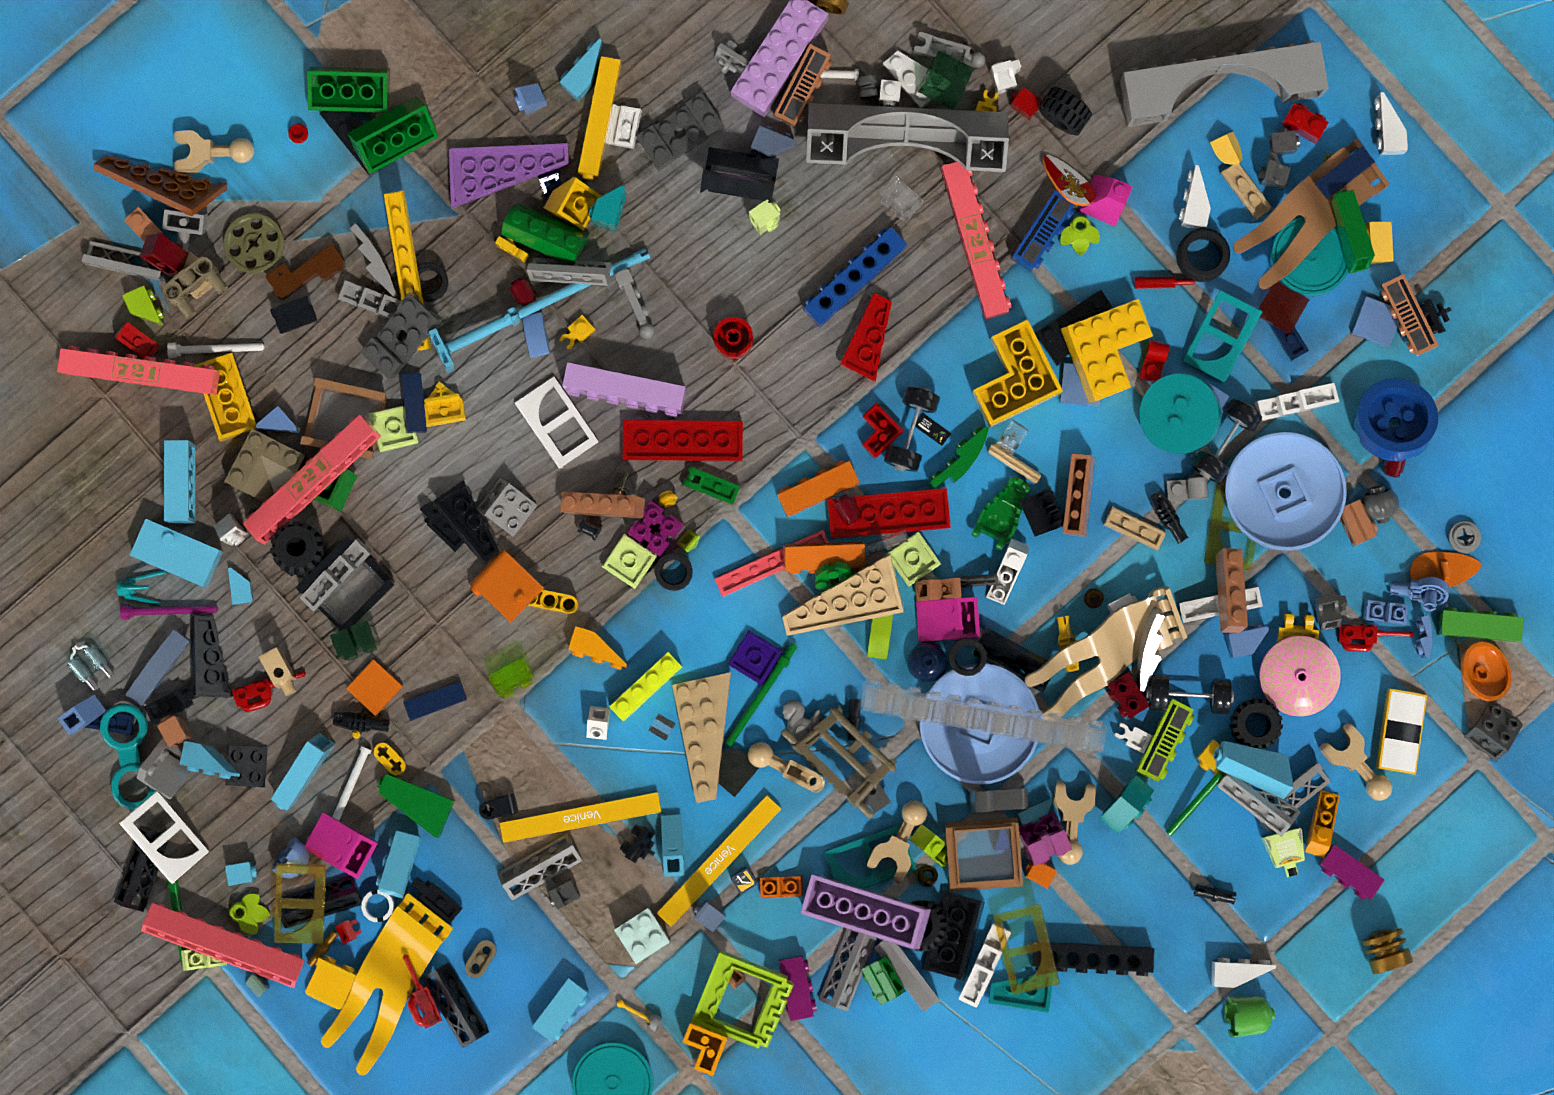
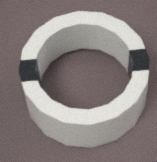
M373 890L363 898L361 903L362 912L368 920L382 922L389 919L395 910V901L391 895L381 893L379 890ZM375 894L385 896L389 902L388 913L381 918L372 916L367 909L369 898Z

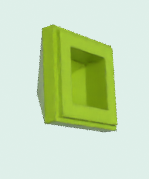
M688 529L676 544L686 552H689L697 547L700 536Z

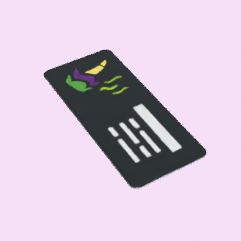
M921 413L917 419L915 427L941 446L951 434L924 413Z

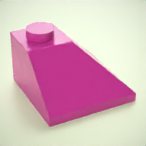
M1094 175L1091 185L1095 190L1096 198L1092 204L1081 206L1079 212L1115 227L1133 186L1114 178Z

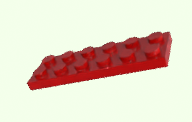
M623 420V461L743 462V421Z
M947 488L854 496L853 499L861 512L859 513L861 518L849 525L842 521L834 506L837 503V498L827 499L831 539L951 528Z

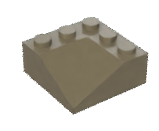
M251 429L224 482L263 502L273 496L281 485L288 482L292 474L302 469L308 457Z

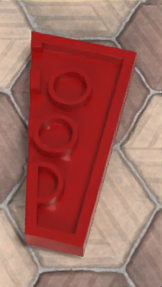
M876 293L872 294L839 365L873 382H876L877 369L880 363V355L892 301Z

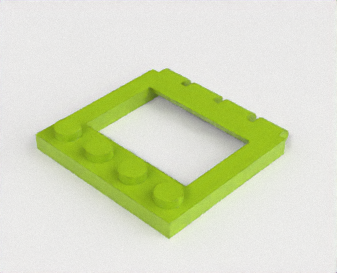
M720 950L691 1022L758 1049L760 1045L768 1047L773 1036L772 1032L775 1031L780 1020L778 1014H782L788 1000L785 997H789L794 983L789 981L788 976ZM734 969L772 983L752 1032L714 1018Z

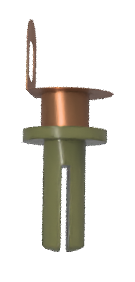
M623 473L619 485L613 487L615 493L610 494H626L627 491L624 488L630 477L629 473Z

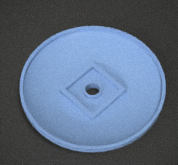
M1273 433L1252 441L1236 456L1226 478V503L1234 523L1249 539L1274 550H1299L1319 542L1336 526L1346 503V481L1336 458L1321 443L1297 433ZM1282 488L1288 489L1290 497L1282 498L1279 495V490Z
M978 663L968 664L961 667L964 669H972ZM985 664L981 672L974 676L959 675L954 670L948 672L932 686L921 709L920 734L929 757L944 773L966 783L990 784L1012 776L1031 758L1040 736V712L1032 692L1018 676L992 664ZM977 718L985 721V727L982 730L974 727V721Z

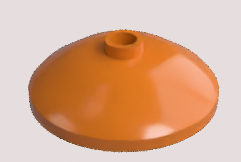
M1477 642L1465 650L1461 659V673L1468 689L1476 697L1485 701H1495L1505 696L1511 685V669L1502 651L1488 642Z

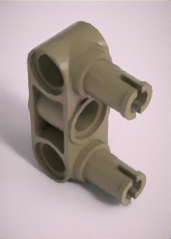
M200 257L166 283L163 287V294L172 305L180 309L187 319H190L197 312L187 300V295L197 290L205 281H209L218 294L225 292L228 286L218 275L219 271L214 263L206 257ZM209 263L208 271L201 272L202 264ZM172 288H177V295L170 297L169 291Z

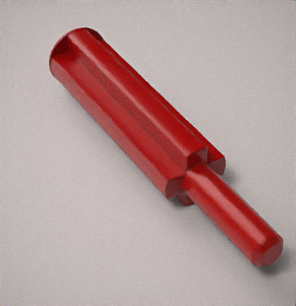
M1175 276L1134 278L1135 289L1175 288V285L1195 284V280L1175 279Z

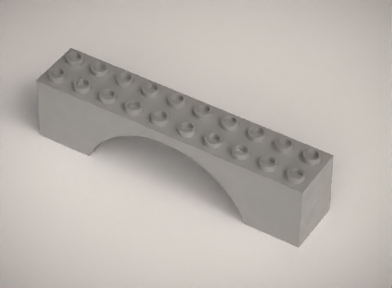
M1308 40L1303 42V45L1295 46V43L1283 45V48L1275 49V46L1264 48V51L1258 52L1255 49L1244 51V54L1236 55V52H1231L1219 58L1216 55H1212L1200 61L1192 58L1180 64H1177V61H1173L1161 67L1154 64L1146 66V69L1138 70L1137 67L1129 68L1120 79L1127 127L1167 121L1175 100L1187 87L1202 78L1215 74L1235 73L1259 80L1272 89L1282 103L1322 97L1329 87L1321 42L1315 43L1314 40Z
M809 103L806 163L846 165L857 155L872 149L887 146H914L947 155L962 165L965 170L1006 172L1009 143L1008 112Z

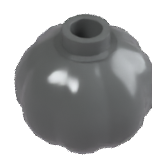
M1384 485L1369 488V493H1366L1361 500L1369 519L1377 520L1378 524L1389 522V518L1398 510V496L1393 490L1385 489Z

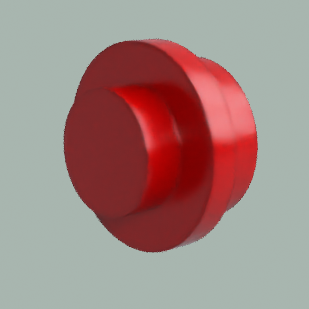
M294 124L290 127L288 135L292 142L301 144L307 140L309 133L304 125Z

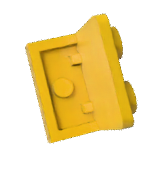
M330 956L319 957L316 962L317 967L305 993L333 1008L341 1009L358 973L354 972L355 969L349 965L344 964L341 966L337 964V960Z

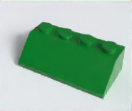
M310 67L307 70L308 110L388 112L390 69Z
M418 97L406 101L347 133L354 150L369 174L376 172L439 137L426 105Z
M520 203L511 207L503 221L501 235L570 266L575 265L590 237L589 234Z

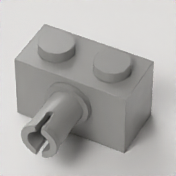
M167 207L164 209L162 229L178 232L177 244L183 245L182 249L189 251L190 234L203 235L206 232L208 213L197 212L195 215L190 216L175 208Z

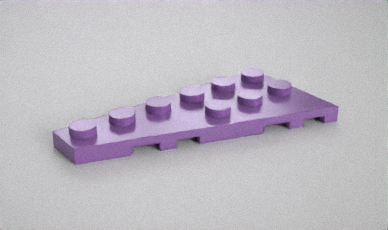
M568 143L449 148L451 208L569 165Z

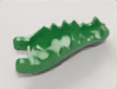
M1011 477L1005 488L983 508L971 535L978 538L983 533L998 541L996 549L1001 551L1012 539L1018 527L1022 512L1019 500L1027 497L1030 485L1020 478Z

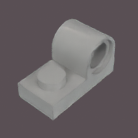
M1198 477L1187 480L1166 481L1167 500L1208 499L1207 479L1205 477Z

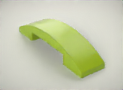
M893 614L872 618L867 657L887 660Z

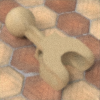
M192 130L176 131L174 133V140L179 144L189 145L190 154L186 159L176 160L174 162V170L181 173H198L206 164L214 163V157H231L238 163H246L254 156V146L246 138H237L230 145H214V142L203 139Z
M1346 723L1342 728L1348 740L1346 749L1338 751L1330 744L1322 743L1319 746L1321 753L1332 765L1344 766L1350 772L1356 769L1367 782L1366 790L1372 799L1377 801L1387 799L1392 793L1391 781L1383 775H1376L1364 762L1368 758L1364 753V737L1352 724Z
M757 742L749 748L748 759L753 766L758 768L770 766L782 772V777L814 793L823 790L825 780L821 775L792 760L787 762L773 755V750L767 743ZM816 778V784L810 786V780Z
M1057 781L1055 784L1053 803L1062 814V821L1066 822V835L1072 850L1064 855L1058 856L1064 864L1073 865L1082 858L1083 849L1077 841L1078 823H1083L1084 815L1095 805L1096 787L1094 784L1086 785L1083 797L1078 801L1069 799L1066 794V784L1063 781Z
M911 800L903 806L902 818L904 821L896 837L892 835L888 842L877 845L873 849L867 863V868L874 869L881 859L886 857L892 858L897 865L894 880L899 884L904 880L911 866V860L908 855L910 844L906 842L914 826L921 825L927 818L925 805L917 800Z

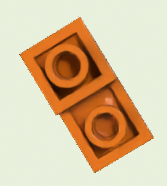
M803 876L760 878L761 898L804 896Z

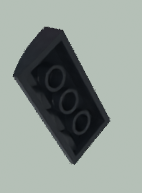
M943 891L940 905L942 906L941 909L946 910L948 913L946 917L950 918L948 926L951 928L950 931H947L948 938L943 940L944 944L938 946L937 949L927 952L924 970L965 980L985 904L984 901Z

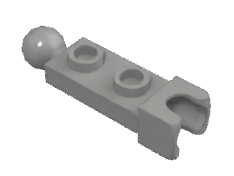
M924 32L918 33V40L923 41L925 45L914 47L913 53L916 55L934 58L962 67H966L967 61L974 67H982L985 64V56L980 52L970 54V46L934 37Z
M628 268L619 271L614 276L620 290H625L640 325L639 334L644 339H650L653 337L655 330L646 321L645 317L649 315L645 306H640L638 298L641 297L637 287L632 288L634 280Z

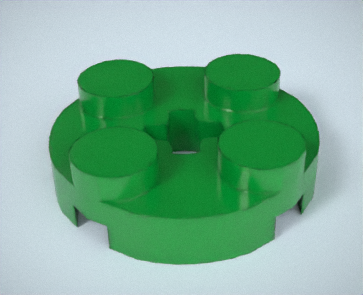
M835 562V565L831 566L828 563L820 566L815 572L816 589L823 592L854 574L852 567L843 562Z

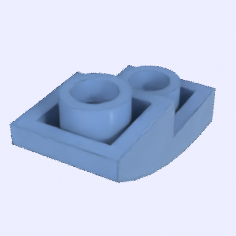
M542 312L523 317L530 357L534 358L550 354Z
M1365 600L1363 620L1406 625L1408 605Z
M1429 615L1417 618L1418 622L1416 623L1417 630L1423 637L1416 639L1415 649L1422 659L1430 657L1432 650V627Z

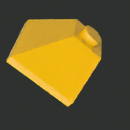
M573 177L552 191L544 209L584 231L590 220L589 212L591 205H595L596 200L602 197V195Z

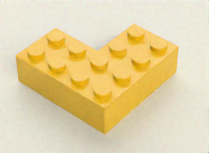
M1139 299L1061 328L1089 403L1131 388L1117 350L1153 336Z
M1028 319L991 337L990 341L1007 374L974 389L972 394L988 427L991 428L1063 392Z

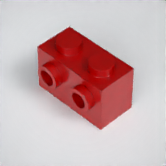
M1294 103L1281 125L1291 131L1295 130L1296 134L1316 144L1329 122L1326 121L1323 115L1308 111L1307 106L1301 103Z

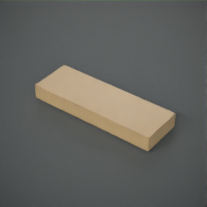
M1239 163L1230 165L1220 173L1255 220H1258L1272 209V206Z
M1113 506L1103 524L1158 551L1166 535V532Z

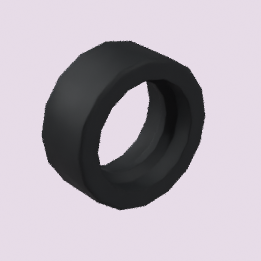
M421 263L417 266L419 276L427 270L435 271L440 276L441 284L437 291L433 293L422 291L423 300L436 301L447 291L449 285L448 276L444 269L436 263Z
M671 552L663 555L655 566L656 579L667 590H681L692 579L693 569L691 563L686 556L680 553ZM671 560L680 561L686 570L683 580L675 584L667 582L662 575L664 564Z
M961 639L955 642L950 649L949 663L952 669L959 675L974 676L981 672L986 664V650L975 639ZM966 645L975 647L979 652V663L972 669H964L956 662L957 651Z

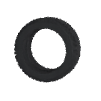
M1209 228L1195 229L1189 232L1180 242L1176 252L1177 264L1181 272L1189 279L1197 282L1212 281L1219 277L1227 268L1230 261V248L1226 239L1217 231ZM1203 239L1210 241L1216 246L1220 258L1214 269L1201 271L1190 264L1187 258V249L1193 241Z

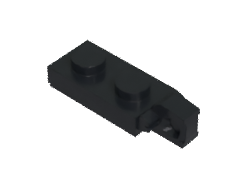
M425 504L420 509L426 516L424 520L427 523L426 525L454 552L464 544L463 540L436 508L432 511Z
M187 688L179 689L144 706L152 725L161 722L162 718L170 714L173 716L190 708V706L194 705L192 700L200 696H193V690L188 692Z
M416 877L411 883L419 890L416 893L419 899L448 923H451L463 909L460 904L433 882L431 883L427 880L424 883Z

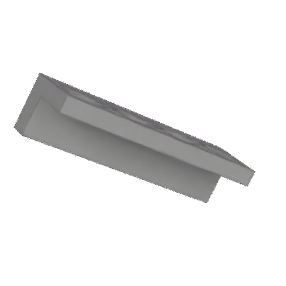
M90 241L87 255L83 254L82 262L88 266L163 282L165 275L162 271L151 269L149 267L150 263L146 262L143 258L141 259L144 264L140 266L132 265L129 260L135 256L140 257L141 252ZM94 247L102 248L106 255L101 258L92 256ZM120 252L125 259L117 262L113 261L110 256Z
M533 258V262L528 263L527 272L530 281L608 286L612 265L611 262L577 260L574 266H570L557 259Z
M1314 763L1293 780L1294 788L1284 799H1291V805L1297 809L1331 781L1322 771L1321 765ZM1319 774L1324 782L1319 786L1310 785L1311 778ZM1301 786L1307 787L1304 798H1295V791ZM1272 798L1268 800L1272 804H1275ZM1284 811L1287 816L1291 814L1288 811ZM1259 820L1267 831L1271 830L1270 827Z
M1226 774L1217 785L1219 789L1281 837L1300 814V811L1285 799L1259 788V791H1255L1251 784L1229 774ZM1267 797L1272 798L1275 804L1269 802ZM1283 810H1287L1293 816L1290 818L1284 813Z
M565 834L498 872L497 875L511 900H514L580 863L582 859L568 834ZM571 853L574 854L575 857L573 859L564 861L565 856ZM549 865H556L555 869L551 871L546 870ZM533 874L539 875L534 881L528 880ZM516 884L521 885V887L514 892L510 890V887Z
M848 928L818 999L847 1012L863 974L861 969L866 966L877 939L876 937L857 932L856 941L851 943L850 938L854 930ZM849 951L850 956L848 960L844 962L843 955L845 952ZM841 970L842 976L836 981V973ZM834 989L832 1001L826 999L829 991Z
M882 940L874 947L881 957L887 955L901 983L923 1012L940 1001L898 944Z

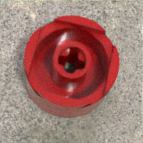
M729 317L717 324L713 340L718 353L727 359L736 360L750 352L753 346V332L748 322L742 318ZM730 335H737V341L730 342Z

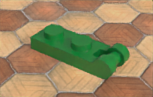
M688 467V474L686 479H683L682 486L734 505L740 486L696 468ZM695 476L701 478L699 484L693 483Z

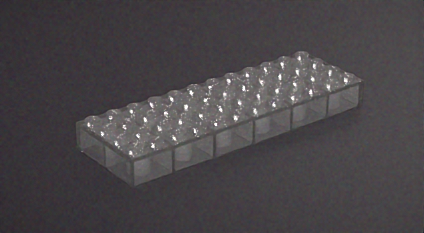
M870 679L861 686L857 707L859 711L1094 754L1104 751L1108 727L1103 726V722L1091 720L1084 723L1083 718L1072 716L1062 719L1063 715L1050 713L1049 715H1042V711L1034 709L1024 712L1022 707L1012 705L1002 708L1001 703L990 702L981 704L982 700L969 698L967 701L961 700V696L952 694L942 697L941 692L930 690L927 693H920L921 689L909 687L907 690L900 689L901 685L892 683L882 686L880 681Z

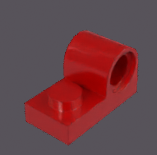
M127 321L124 322L114 336L142 358L144 356L152 357L160 346Z
M1149 340L1139 379L1152 383L1160 379L1169 353L1170 344Z

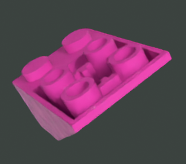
M978 597L916 602L919 642L980 638Z
M323 812L305 843L307 851L359 879L378 843L368 835Z

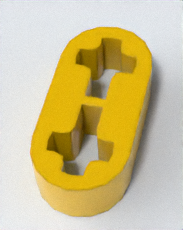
M379 743L375 746L374 756L391 774L401 775L405 772L406 762L389 744ZM380 747L388 748L386 753L390 756L389 759H387L384 755H378L380 753ZM392 759L396 763H402L400 765L401 771H393L394 765L390 762Z

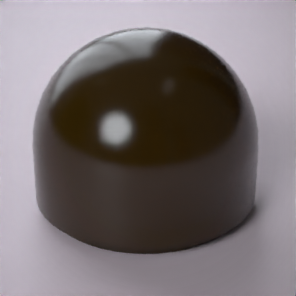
M923 866L917 875L918 882L924 887H931L938 879V872L933 867ZM929 871L932 873L933 878H926L923 873Z

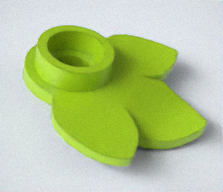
M1084 216L1074 217L1070 226L1063 229L1060 237L1062 246L1072 244L1074 251L1079 255H1083L1087 251L1090 243L1096 244L1100 242L1098 230L1091 226L1089 220ZM1082 223L1083 229H1078L1076 224Z
M258 894L244 896L241 902L234 903L229 910L231 919L238 922L240 929L248 934H257V923L266 920L270 916L268 909L258 904L260 901V895ZM238 908L243 910L242 916L237 915L236 911Z

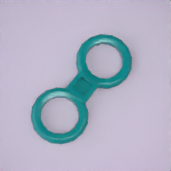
M119 703L111 706L103 714L100 721V733L103 740L110 747L118 751L120 768L114 773L111 780V792L114 800L120 806L134 810L156 791L150 787L148 796L144 800L131 802L122 796L119 783L124 774L130 771H139L142 765L139 745L147 735L148 722L144 713L138 707L128 703ZM120 711L133 714L139 723L137 737L128 743L116 741L109 732L111 717Z

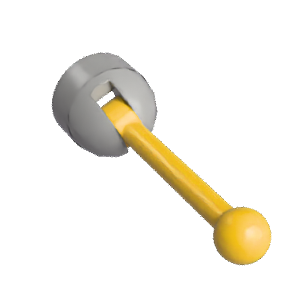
M618 1000L616 1003L619 1008L623 1007L645 1019L647 1027L653 1032L657 1031L663 1020L662 1017L655 1014L646 1016L624 1004L623 1000Z

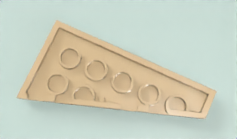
M891 554L884 556L785 613L782 618L787 636L904 612Z
M731 672L672 685L696 803L717 799Z

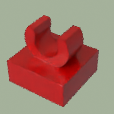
M347 920L335 926L343 945L357 938V935L362 933L361 930L355 932L352 928L357 923V920L351 922Z

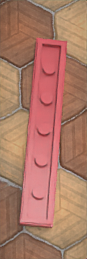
M821 530L792 544L829 543L824 530ZM783 548L714 578L722 597L784 570Z

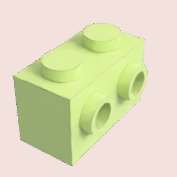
M769 200L763 201L749 211V220L760 235L767 230L771 232L779 226L781 210L775 201L768 203Z

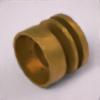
M1402 928L1385 929L1373 933L1368 938L1362 940L1363 946L1373 945V947L1366 949L1365 953L1376 954V957L1368 961L1372 974L1394 970L1413 962L1409 948L1399 949V945L1406 942V938L1396 939L1397 936L1404 934Z

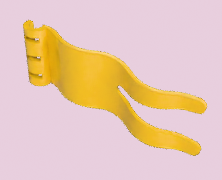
M407 893L404 900L391 914L363 961L346 1003L321 1039L322 1045L326 1048L331 1047L359 1015L376 988H380L384 994L377 1022L369 1043L356 1067L359 1075H366L391 1039L403 1008L415 987L406 963L402 959L403 955L407 954L409 956L408 958L419 980L439 946L454 928L410 893ZM412 902L414 906L407 914L404 910ZM426 913L429 917L424 922V924L421 925L419 921ZM440 925L444 927L438 936L433 934Z

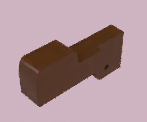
M330 244L292 273L286 265H279L268 273L265 278L273 287V292L278 299L281 298L284 301L318 275L322 280L328 281L346 268V264L336 248Z

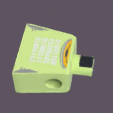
M1302 829L1287 830L1282 837L1277 833L1261 837L1274 867L1284 866L1287 877L1298 875L1296 863L1305 861Z

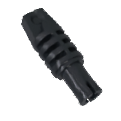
M1160 491L1151 495L1149 501L1155 514H1157L1164 528L1170 530L1177 544L1188 539L1189 537L1179 523L1180 518L1166 497Z
M335 712L333 725L354 731L368 732L370 730L389 732L390 719L372 718L370 714Z

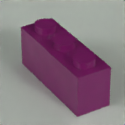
M1331 845L1324 858L1322 857L1318 863L1322 867L1321 871L1329 877L1332 875L1339 879L1337 882L1346 889L1348 887L1354 889V894L1362 900H1365V898L1372 900L1385 881L1336 845Z
M803 955L779 960L781 974L788 976V980L794 983L789 997H786L788 999L787 1007L790 1021L814 1017L813 1012H816L817 1008L815 999L811 1000L810 992L813 991L811 979L807 980L806 972L809 971L808 960H803Z

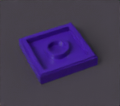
M748 631L728 665L762 686L783 651Z

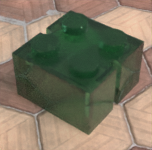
M938 51L931 59L918 92L954 109L963 96L974 68Z
M368 620L350 627L351 631L349 632L346 628L330 635L338 658L347 661L358 658V654L361 652L366 654L377 650V646L381 645L373 623Z

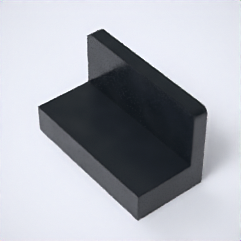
M308 296L270 309L271 315L275 319L281 334L317 321L314 308Z

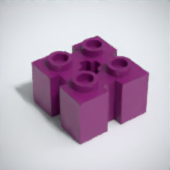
M650 501L644 509L645 518L641 523L636 520L628 531V535L640 544L645 540L649 543L647 549L661 558L670 546L667 542L669 537L671 536L675 539L684 527V524L672 515L668 518L663 516L664 510ZM660 525L659 529L661 531L659 533L655 532L654 534H652L651 527Z
M1054 812L1039 818L1040 821L1034 824L1029 822L1019 827V835L1024 848L1035 866L1046 863L1050 859L1049 857L1054 854L1062 856L1072 850L1066 832Z

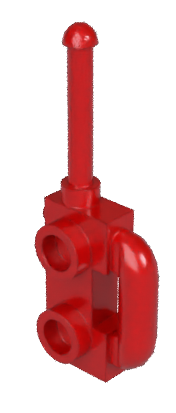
M1342 624L1338 627V643H1341L1343 649L1349 652H1368L1373 648V644H1377V637L1405 636L1410 638L1414 636L1412 631H1381L1374 624H1369V626H1365V624H1360V626ZM1351 639H1364L1365 644H1351Z
M301 671L294 675L297 679L300 677H305L306 672ZM262 678L259 682L253 681L250 685L232 690L236 706L241 707L245 712H252L268 706L271 702V696L274 695L272 688H275L272 681ZM261 696L262 700L249 704L248 699Z
M405 954L402 959L405 961L416 985V991L410 994L408 1008L415 1023L418 1026H424L426 1029L443 1020L434 1003V998L430 994V989L420 984L408 958L409 956ZM416 1004L419 1005V1007H420V1009H421V1012H422V1014H423V1017H421V1015H420V1013H419V1011H418V1008H417Z

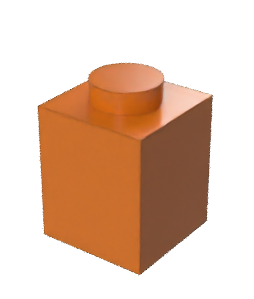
M1031 861L1028 862L1024 869L1026 878L1048 889L1057 873L1056 870L1045 864L1035 866Z

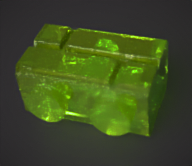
M524 657L487 676L498 697H504V699L514 695V690L519 687L525 689L533 684L532 680L535 679Z

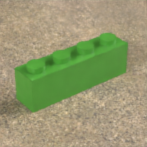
M1446 607L1445 610L1439 611L1438 635L1521 642L1524 617H1517L1518 613L1506 612L1505 616L1498 615L1497 611H1485V614H1480L1476 609H1465V612H1458V608Z

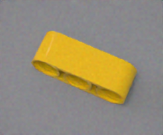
M542 590L528 606L573 614L578 610L579 603L574 596ZM549 595L555 598V603L552 606H546L544 603L545 598ZM568 599H572L575 602V606L571 610L564 608V603Z

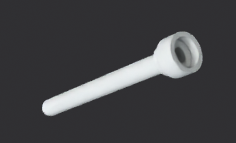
M173 342L167 345L169 359L177 358L181 354L262 351L265 348L263 343L181 346V344Z

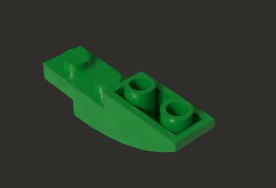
M987 426L983 429L978 427L971 433L973 436L968 441L964 439L956 445L957 450L955 454L959 459L956 460L954 457L946 464L947 469L942 473L938 470L930 477L932 481L929 485L932 489L939 487L948 478L955 484L970 469L986 441L989 431Z

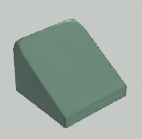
M252 974L246 981V985L257 997L262 996L269 989V985L257 974Z

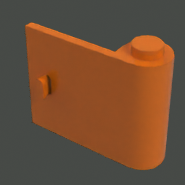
M504 549L470 582L472 585L470 590L478 597L482 595L510 623L544 589Z

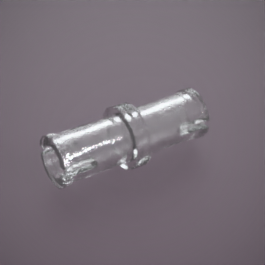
M902 530L889 536L888 534L883 535L881 539L868 542L867 548L869 553L873 554L885 549L891 550L894 546L909 540L906 531Z

